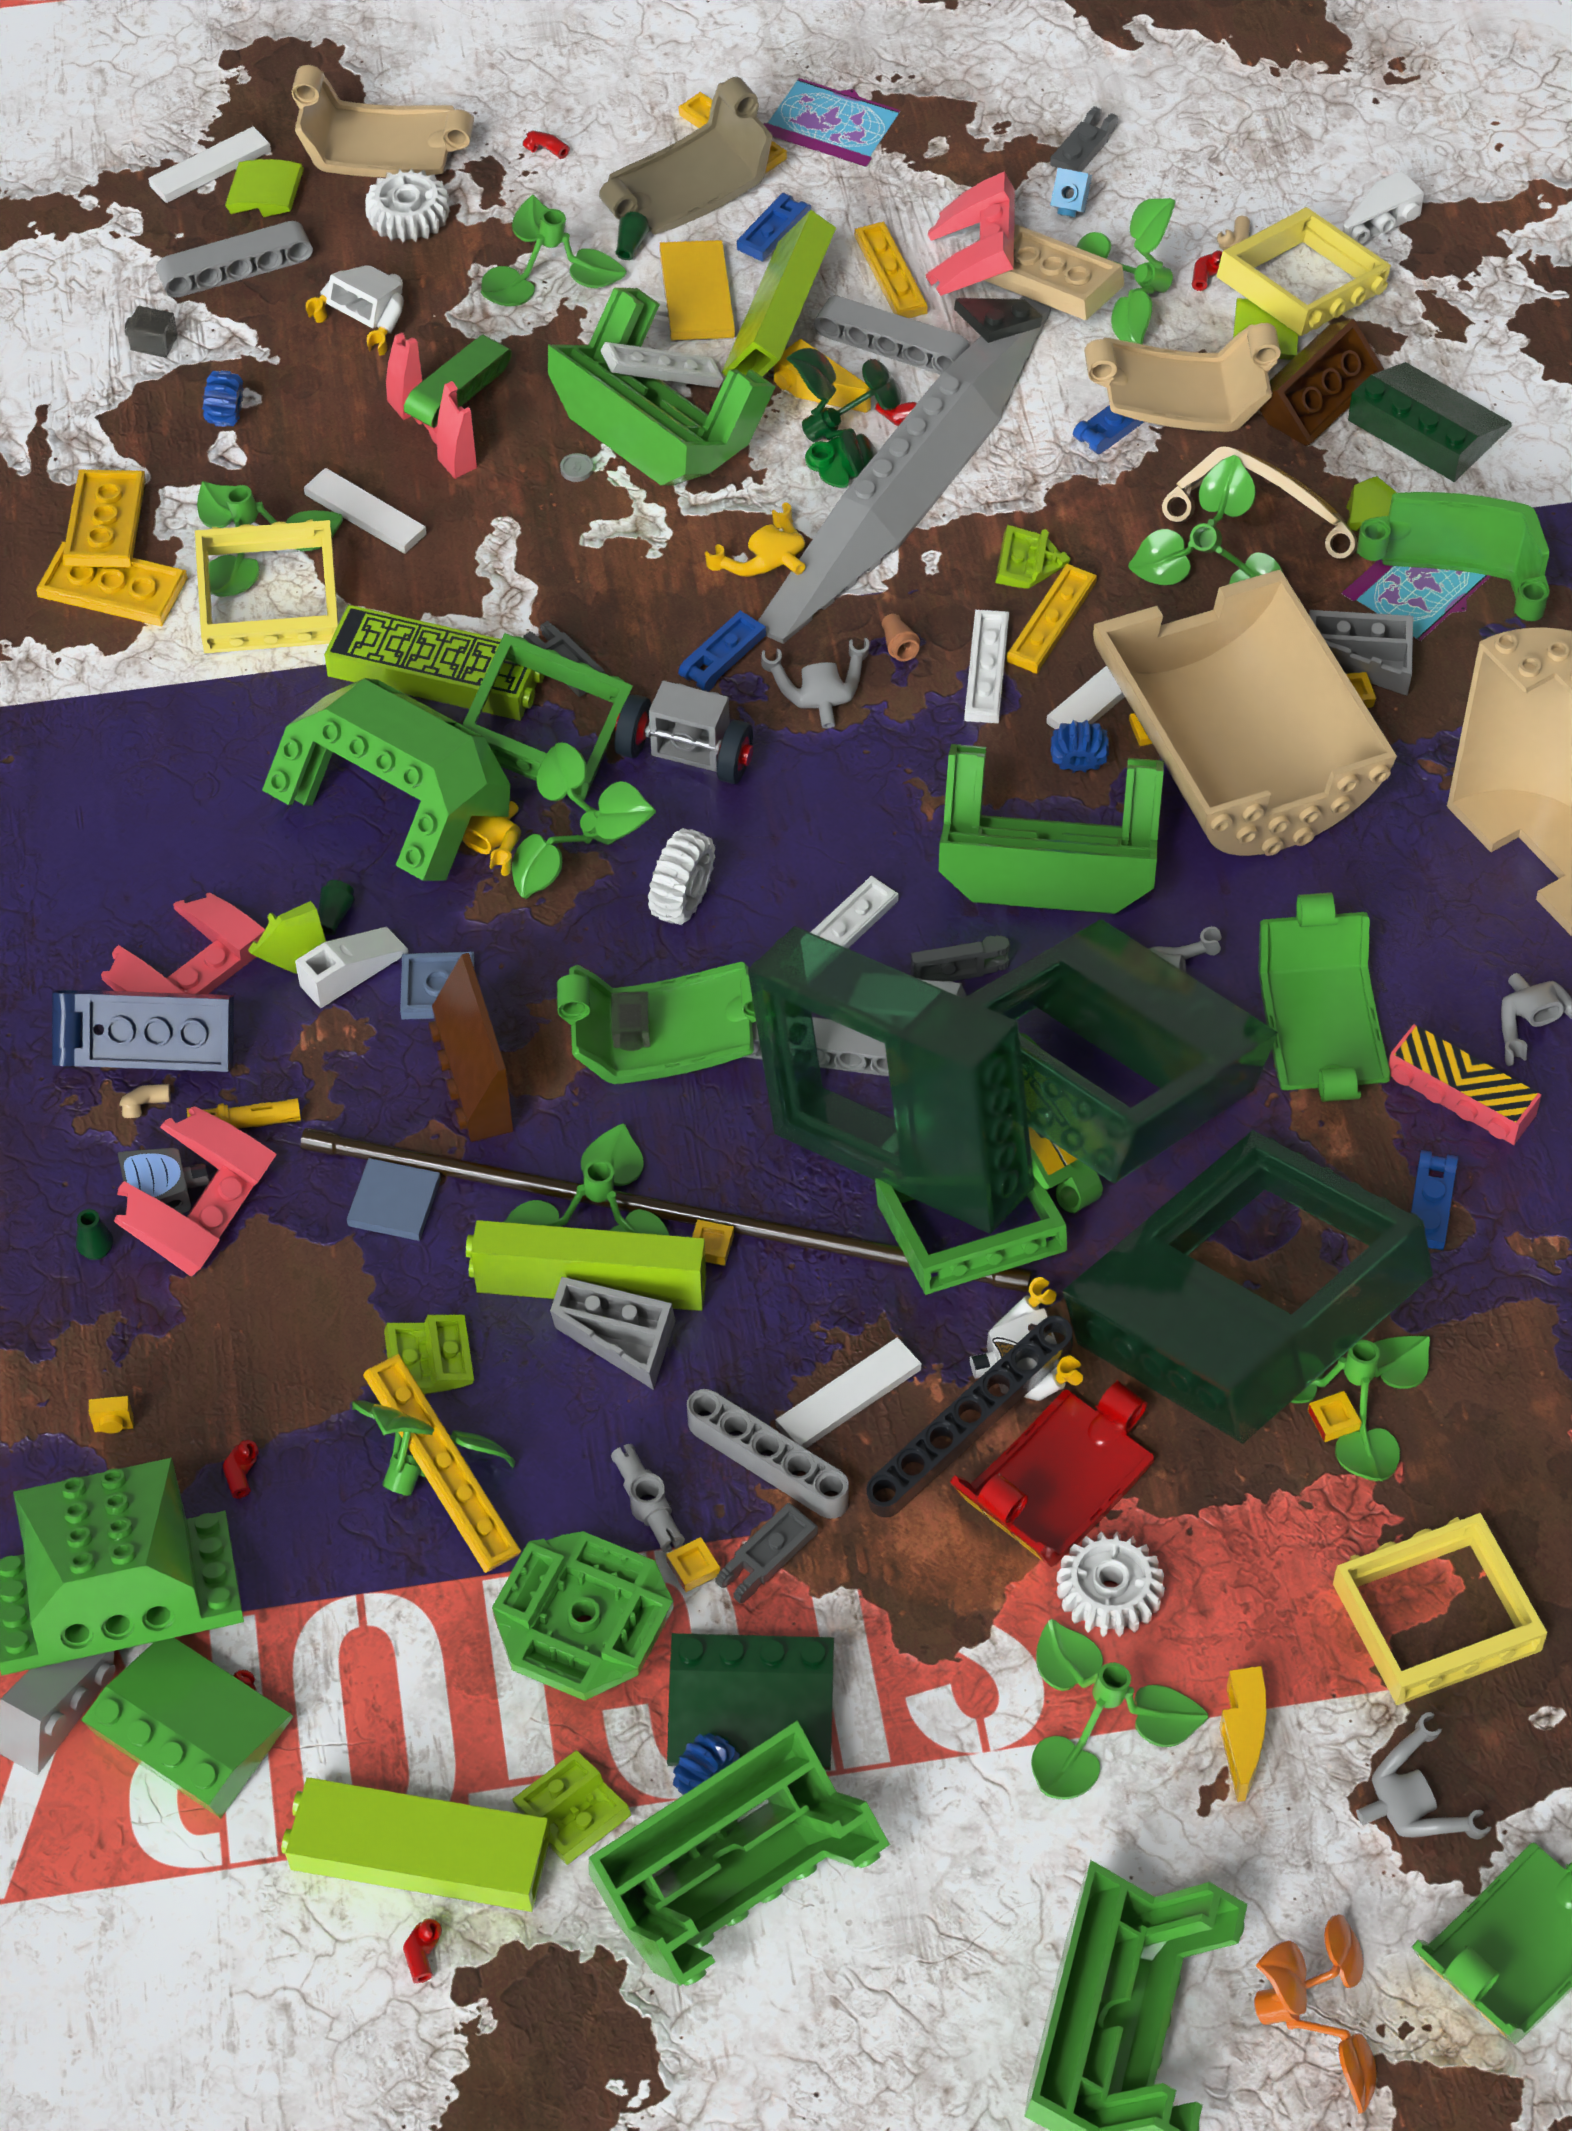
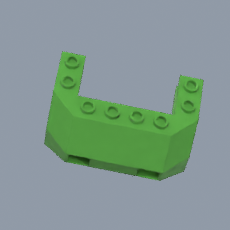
M614 287L589 345L548 344V375L569 418L660 486L676 485L710 474L749 445L776 386L753 370H748L746 376L738 370H729L708 415L659 379L612 373L600 352L604 343L610 342L641 347L660 306L658 302L638 288Z
M364 678L326 695L287 725L262 791L287 805H293L294 800L303 805L312 806L334 752L421 800L396 866L422 881H445L447 879L471 816L509 817L510 783L485 737L378 679Z
M951 744L948 756L944 825L940 838L938 871L973 903L1116 914L1154 889L1164 771L1163 760L1128 758L1122 826L981 815L986 747Z
M796 1721L589 1856V1875L613 1918L652 1972L679 1986L683 1984L688 1986L702 1979L707 1973L705 1969L715 1963L711 1954L698 1949L714 1939V1932L725 1925L732 1926L741 1922L749 1915L748 1910L759 1902L767 1903L777 1898L783 1892L782 1887L793 1879L801 1880L816 1871V1864L826 1857L855 1868H864L877 1861L881 1856L879 1852L888 1847L890 1843L867 1801L839 1793L835 1790L799 1722ZM766 1799L768 1800V1803H766L765 1805H763L762 1807H760L759 1809H757L741 1821H737V1818L741 1817L742 1815H744L745 1813H747L748 1811H750ZM669 1864L670 1868L653 1878L652 1875Z
M1090 1860L1066 1937L1028 2089L1024 2117L1050 2131H1199V2120L1203 2105L1198 2102H1191L1173 2106L1176 2090L1164 2083L1154 2084L1157 2071L1162 2063V2049L1166 2032L1172 2019L1171 2011L1175 1993L1181 1980L1180 1972L1183 1959L1188 1956L1239 1944L1245 1927L1244 1919L1248 1904L1211 1882L1154 1897Z

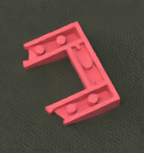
M1004 171L963 192L940 211L938 221L928 231L927 235L932 241L980 223L979 241L953 254L926 274V279L931 286L938 281L940 282L936 288L940 296L1013 270L1015 189Z
M401 332L394 337L388 361L386 393L387 402L405 420L411 416L404 412V404L410 392L422 382L418 341L413 337L405 340L404 333ZM451 381L444 385L438 414V425L432 428L420 420L414 419L419 425L423 424L428 429L430 437L437 444L438 460L456 479L476 469L477 463L471 410L469 407L465 409L462 406L458 407V388Z
M206 893V898L188 903L180 900L173 904L174 910L211 940L212 944L167 978L146 962L118 945L112 953L115 961L110 971H103L101 977L114 991L209 994L256 958V956L250 954L248 949L253 941H259L265 929L238 908L212 893Z
M196 1106L188 1110L191 1115L190 1117L178 1123L169 1118L160 1126L161 1129L218 1169L187 1217L160 1200L123 1181L118 1187L117 1195L127 1197L126 1215H117L114 1220L116 1224L191 1277L202 1268L220 1241V1236L277 1155L251 1136Z

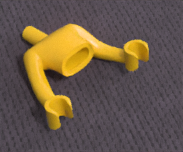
M783 503V513L772 510L774 525H766L750 537L748 548L756 557L744 563L726 557L724 547L717 544L715 546L716 555H711L708 551L705 552L708 569L714 571L725 569L742 577H750L767 573L784 564L797 575L803 573L805 564L795 556L804 549L805 540L792 524L791 505Z
M512 801L509 802V817L471 816L462 839L469 848L478 853L489 854L492 851L490 869L497 865H502L501 875L503 876L509 875L511 871V852L521 837L519 826L510 821L519 811L517 804Z

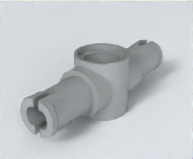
M632 1444L624 1445L625 1454L620 1447L611 1454V1458L616 1463L625 1480L623 1486L630 1497L633 1516L646 1526L651 1527L663 1552L672 1551L671 1542L675 1549L679 1548L685 1539L670 1515L672 1509L665 1498L663 1481L659 1476L651 1473L650 1470H645ZM646 1495H652L655 1497L654 1499L648 1501L640 1499L641 1497Z

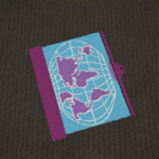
M799 78L769 122L763 125L774 138L867 167L872 159L870 157L901 110L861 98L854 89L839 91Z
M1380 559L1341 594L1352 601L1357 600L1377 614L1413 616V637L1421 641L1451 613L1466 611V599L1491 576L1446 569L1383 565L1382 559Z

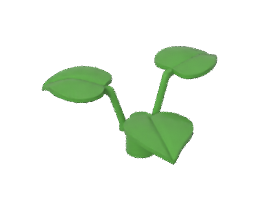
M531 195L519 207L512 222L513 233L519 239L525 242L536 241L524 273L520 275L517 270L511 267H494L487 271L482 278L481 294L489 301L498 305L518 306L526 303L535 292L534 285L526 279L531 273L541 246L555 248L561 242L564 244L568 260L573 263L569 269L570 276L582 286L589 288L605 287L622 279L627 271L613 258L595 249H580L576 256H574L569 243L570 235L564 232L565 214L560 210L547 208L534 195Z
M1147 199L1137 206L1132 215L1130 234L1136 239L1134 247L1149 262L1140 264L1137 268L1121 264L1123 265V271L1134 274L1136 282L1142 288L1131 289L1128 297L1119 298L1114 305L1111 324L1119 340L1143 345L1144 335L1152 314V300L1148 294H1153L1154 291L1166 292L1172 284V271L1164 267L1163 262L1156 260L1150 252L1157 248L1164 236L1176 203L1174 199ZM1092 232L1082 237L1076 247L1107 259L1111 250V241L1102 233Z
M1229 456L1216 464L1205 476L1200 486L1199 501L1201 507L1209 512H1217V515L1213 519H1209L1208 524H1199L1192 529L1190 541L1186 549L1184 539L1179 533L1169 529H1160L1152 532L1145 538L1137 553L1128 564L1129 569L1134 574L1154 584L1174 585L1179 583L1191 571V563L1186 555L1192 553L1194 548L1205 553L1216 551L1240 568L1233 573L1229 584L1281 569L1278 562L1265 553L1256 552L1251 554L1244 564L1221 547L1222 534L1215 525L1222 519L1224 513L1230 517H1238L1245 514L1253 505L1256 495L1254 481L1238 456Z
M205 481L202 482L198 494L197 509L200 520L205 526L223 528L229 525L232 520L235 527L243 524H252L255 522L259 512L270 524L277 522L267 512L262 502L255 503L249 487L245 485H215ZM312 510L296 513L289 517L286 523H300L311 519L313 521L330 520L333 537L341 525L343 517L335 512ZM321 547L301 548V549H296V550H299V551H313V550L319 549V548H321ZM238 553L237 557L223 555L212 560L209 563L211 595L220 597L233 596L249 589L259 576L260 569L257 560L244 558L245 553Z
M567 743L555 744L548 751L539 767L537 786L543 797L551 801H559L568 794L571 800L586 811L580 820L583 835L554 836L546 841L542 836L532 834L521 842L514 854L512 863V876L518 893L521 897L527 899L532 894L548 887L557 878L562 868V854L557 847L553 846L554 844L567 842H585L589 844L592 839L603 844H611L642 826L656 813L655 808L646 801L637 788L627 782H616L605 789L599 798V810L589 806L573 791V789L583 785L587 778V765L584 757L576 748Z
M620 1124L605 1132L585 1150L581 1158L584 1184L577 1186V1193L563 1217L559 1218L558 1210L552 1204L542 1200H532L516 1207L504 1221L506 1223L561 1227L568 1223L580 1200L586 1195L593 1202L609 1201L614 1219L619 1224L610 1231L669 1235L663 1222L649 1211L642 1209L634 1210L628 1214L626 1219L620 1214L616 1193L613 1191L614 1185L624 1186L632 1183L639 1178L644 1166L642 1153L629 1134L625 1124Z
M1402 1336L1383 1339L1374 1343L1368 1340L1354 1341L1349 1346L1347 1358L1339 1357L1337 1365L1324 1378H1322L1324 1369L1321 1362L1316 1356L1301 1350H1282L1270 1354H1257L1256 1367L1260 1379L1266 1388L1279 1399L1291 1403H1307L1312 1401L1316 1397L1317 1387L1327 1386L1343 1369L1347 1379L1352 1384L1361 1386L1359 1412L1361 1427L1360 1432L1356 1431L1339 1437L1335 1446L1336 1458L1343 1468L1354 1475L1372 1481H1384L1395 1473L1400 1459V1449L1395 1437L1389 1431L1380 1428L1367 1431L1369 1383L1374 1377L1381 1376L1387 1385L1394 1388L1406 1389L1420 1385L1426 1378L1429 1368L1430 1338L1429 1336Z
M353 1400L351 1404L352 1410H357L365 1416L375 1419L383 1435L395 1433L393 1454L382 1485L393 1492L411 1496L419 1475L425 1477L413 1455L407 1450L411 1432L433 1435L434 1429L426 1422L407 1416L396 1409L379 1403ZM453 1430L452 1434L449 1435L455 1445L500 1456L514 1468L515 1460L496 1442L478 1434ZM398 1432H404L403 1438H401Z
M1050 1619L1044 1627L1036 1650V1664L1040 1676L1050 1686L1061 1691L1069 1690L1077 1683L1082 1688H1087L1094 1684L1092 1694L1097 1702L1076 1746L1065 1737L1052 1736L1043 1739L1035 1747L1031 1758V1769L1040 1791L1046 1796L1055 1799H1072L1085 1794L1094 1786L1099 1776L1100 1762L1095 1755L1082 1749L1102 1709L1117 1707L1123 1702L1124 1698L1126 1699L1129 1711L1132 1714L1138 1715L1135 1721L1137 1732L1146 1741L1156 1746H1176L1187 1740L1206 1722L1209 1714L1200 1705L1187 1696L1165 1686L1147 1685L1140 1688L1135 1695L1134 1702V1688L1129 1687L1131 1675L1126 1667L1119 1663H1107L1102 1666V1653L1094 1642L1086 1636L1062 1626L1054 1619Z

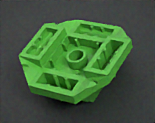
M584 1531L561 1535L546 1541L545 1539L528 1541L492 1606L493 1616L512 1671L584 1701L639 1675L674 1609L673 1599L655 1560ZM583 1615L593 1617L588 1622L576 1621L578 1617Z

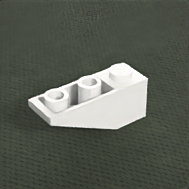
M1402 170L1381 179L1374 184L1344 223L1343 232L1358 243L1363 244L1367 240L1382 233H1387L1399 225L1413 221L1421 216L1424 192Z
M388 927L324 942L295 960L300 987L321 1009L400 959L402 954H408V948Z

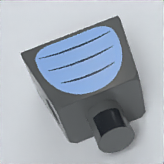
M177 1148L118 1152L123 1181L160 1200L181 1214L188 1212L192 1208L188 1189L209 1184L205 1163L183 1167L179 1149Z

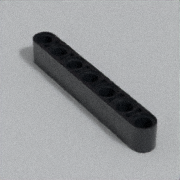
M1056 1315L1043 1319L872 1476L866 1487L868 1503L872 1512L886 1518L892 1517L901 1511L1058 1365L1059 1361L1068 1356L1072 1350L1073 1334L1070 1323L1063 1317ZM1058 1332L1064 1335L1065 1339L1060 1344H1050L1045 1340V1337L1050 1333ZM1023 1358H1031L1037 1362L1035 1368L1026 1371L1020 1369L1017 1363ZM995 1384H1004L1009 1388L1005 1395L999 1397L993 1396L988 1390ZM967 1410H976L981 1415L977 1421L972 1423L963 1421L960 1416ZM938 1436H947L952 1440L951 1445L945 1449L934 1447L932 1442ZM911 1462H918L924 1466L921 1473L913 1476L906 1474L903 1469ZM888 1488L895 1492V1496L888 1502H881L875 1499L877 1491Z

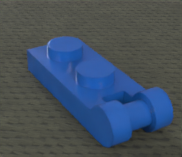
M786 193L780 194L737 239V250L763 262L775 250L778 242L812 210L811 205L803 201L798 203L794 201L792 196Z
M1109 405L1088 421L1082 420L1073 430V436L1080 442L1086 441L1092 451L1096 454H1101L1143 424L1144 421L1113 413Z
M740 610L682 662L678 674L688 681L694 680L697 682L698 688L709 692L727 670L766 636V626ZM703 664L708 666L704 671L700 669Z
M1420 1151L1406 1244L1444 1250L1458 1156L1447 1154L1446 1158L1432 1156L1431 1151ZM1429 1170L1444 1172L1443 1178L1428 1176Z

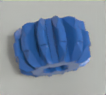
M212 371L204 387L203 416L208 423L215 424V426H234L242 410L243 380L239 374L231 373V371Z
M1073 720L1071 724L1061 723L1059 729L1053 730L1051 756L1053 762L1059 764L1060 769H1071L1072 773L1076 771L1087 773L1088 769L1097 770L1100 768V764L1107 762L1109 738L1107 737V731L1101 729L1100 724H1089L1088 720L1083 722Z
M708 1733L704 1736L699 1734L693 1744L688 1743L686 1751L683 1755L679 1756V1764L673 1770L675 1774L673 1786L684 1795L738 1760L740 1754L735 1751L734 1747L728 1744L727 1740L718 1735L714 1736Z

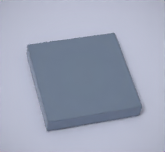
M474 952L402 954L401 1020L434 1019L432 1005L462 954L469 953L475 970Z
M368 1158L347 1217L348 1226L420 1241L441 1181L440 1173Z

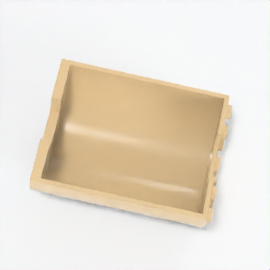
M1281 569L1219 587L1213 610L1161 625L1163 615L1158 606L1094 624L1093 636L1098 652L1159 756L1164 761L1166 768L1207 838L1220 851L1240 856L1260 854L1271 856L1282 849L1294 845H1306L1316 835L1332 827L1357 809L1390 776V770L1397 755Z
M1556 628L1515 629L1493 635L1479 642L1447 807L1490 852L1519 837L1559 878L1540 889L1536 900L1571 936L1572 631Z

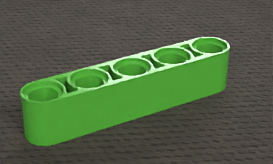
M483 334L480 335L410 392L404 404V412L432 428L438 425V414L444 385L451 381L455 383L458 388V407L462 406L505 370L510 361L512 350Z

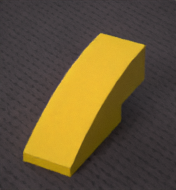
M1261 1666L1229 1671L1226 1690L1231 1709L1222 1710L1219 1726L1237 1802L1245 1801L1255 1778L1264 1740L1266 1689Z

